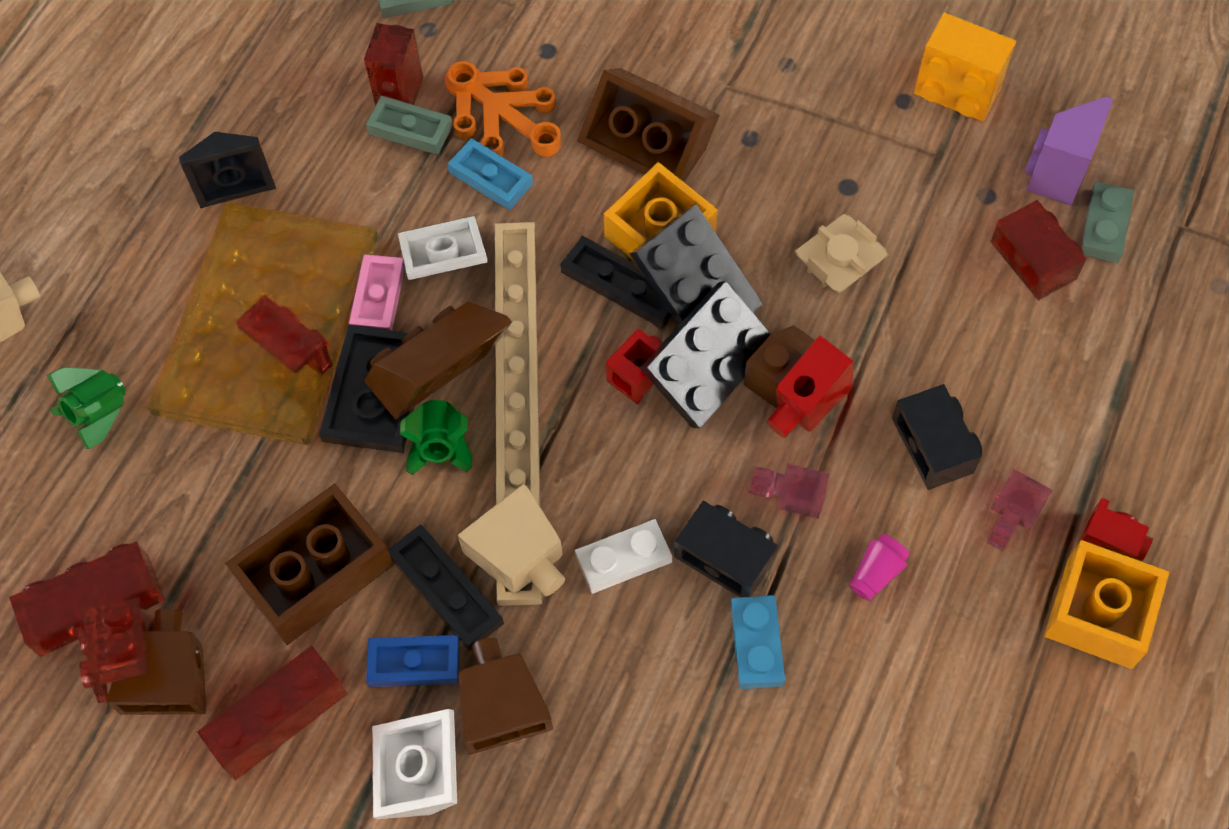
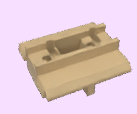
M846 214L841 215L827 227L822 225L818 229V234L795 250L797 257L808 267L807 272L809 274L813 273L822 282L824 288L828 286L837 294H840L889 255L887 250L878 241L876 242V235L859 220L856 222Z

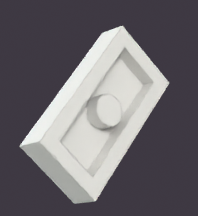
M656 519L575 550L576 559L591 594L672 563L671 552Z

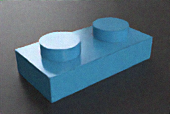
M472 138L447 164L451 175L509 211L533 185V176Z
M775 595L731 598L730 606L739 689L783 687L785 684V674Z

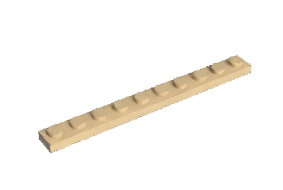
M535 222L495 223V311L507 315L512 321L495 345L496 505L522 484H525L540 506ZM497 581L498 606L542 604V592L532 581L516 593L511 592Z

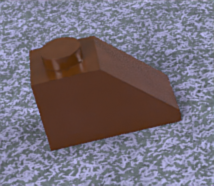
M794 325L772 333L746 362L744 386L777 408L776 388L815 340Z

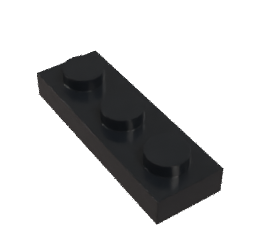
M583 235L560 264L561 273L661 329L672 316L636 264Z
M421 524L388 549L393 563L455 635H458L459 640L469 652L472 650L471 645L487 638L504 624L501 615Z

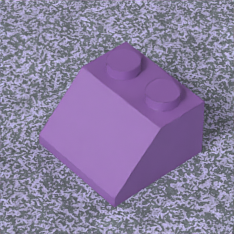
M1103 97L1057 113L1054 116L1050 129L1041 128L1033 148L1034 151H1032L1024 172L1032 175L1026 191L1072 205L1097 146L1113 102L1112 98Z

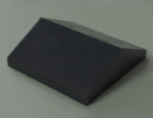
M213 132L179 157L181 167L200 208L276 189L258 137Z

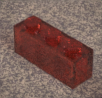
M137 541L131 544L117 545L111 548L106 555L93 561L76 563L68 567L63 574L47 581L30 583L23 588L22 592L9 597L24 643L40 657L166 601L151 560Z
M311 645L197 731V733L221 767L236 781L348 694L333 671Z

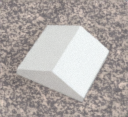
M475 216L398 233L408 280L488 262Z
M445 709L372 726L373 818L387 819L432 815L457 804L454 710Z

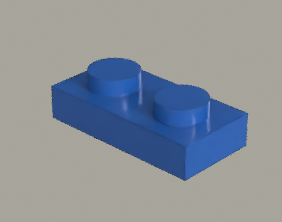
M458 635L368 638L366 676L368 686L459 684Z

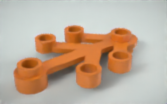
M467 61L456 62L450 66L445 76V86L450 94L456 96L457 116L453 120L454 133L459 139L468 140L476 135V121L471 115L473 97L483 105L484 137L481 139L480 144L485 147L497 145V148L490 150L501 157L503 156L504 144L503 139L499 136L500 117L531 140V147L538 155L551 157L561 148V132L557 125L551 122L535 124L513 108L534 106L535 110L539 113H549L556 106L555 93L552 89L540 87L535 91H525L528 88V75L520 67H513L508 71L480 72L475 65ZM516 78L522 79L520 82H513V81H512L513 79H516ZM506 85L510 92L493 93L486 87ZM542 98L550 99V100L547 101V102H540V101H539V100L542 99ZM464 124L470 125V127L465 129L460 128Z

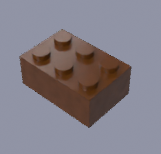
M335 483L225 563L237 582L286 645H289L394 565L387 545Z

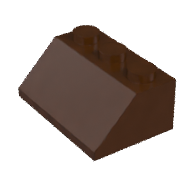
M622 68L603 70L577 142L644 175L659 162L684 182L705 152L720 115Z
M469 301L456 310L452 306H448L432 320L434 323L426 330L419 326L407 334L401 341L403 345L395 351L388 347L378 353L370 361L372 368L364 382L396 420L485 358L511 325L512 321L507 315Z

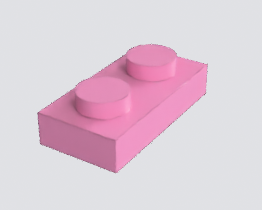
M364 254L349 325L393 330L405 271L403 258Z

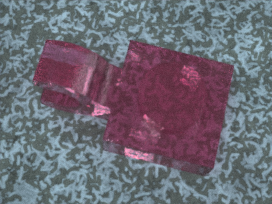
M789 463L787 464L785 474L756 467L749 493L760 497L779 496L778 509L819 519L830 474Z
M1013 469L991 508L1002 516L987 543L1003 551L1018 524L1030 530L1053 490Z

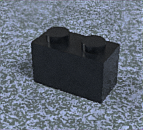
M945 384L897 401L892 420L927 490L974 474L982 457V446L977 435L974 432H969L963 421L961 404L955 396H950Z
M703 500L676 538L674 557L738 597H751L775 562L778 545L774 543L773 538L766 531L758 527L749 528L737 521L736 516L729 509L721 505L712 506Z

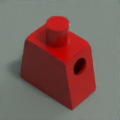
M820 335L776 388L778 409L766 421L769 427L783 438H786L797 424L809 432L813 430L853 388V360Z

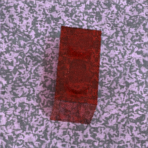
M376 23L364 57L375 106L381 96L414 105L423 80L414 29L405 28L401 25Z
M1038 200L998 220L990 241L1038 301L1077 280L1087 259L1080 245L1068 237L1059 226L1055 215L1047 211Z

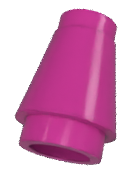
M881 534L877 540L872 539L853 576V580L848 586L861 598L871 601L874 595H877L907 567L905 561L910 555L909 551L898 541L886 534Z

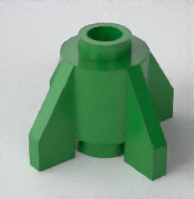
M60 367L49 373L47 377L56 394L64 392V395L58 398V404L50 408L52 414L56 416L63 415L74 427H78L81 424L85 425L78 429L77 433L86 449H90L104 441L124 404L123 395H125L126 391L118 376L113 373L109 374L104 370Z
M444 400L424 402L401 421L400 435L413 441L406 461V472L414 475L425 466L426 461L441 463L450 459L451 464L465 472L472 468V454L463 437V434L468 431V418L450 402Z

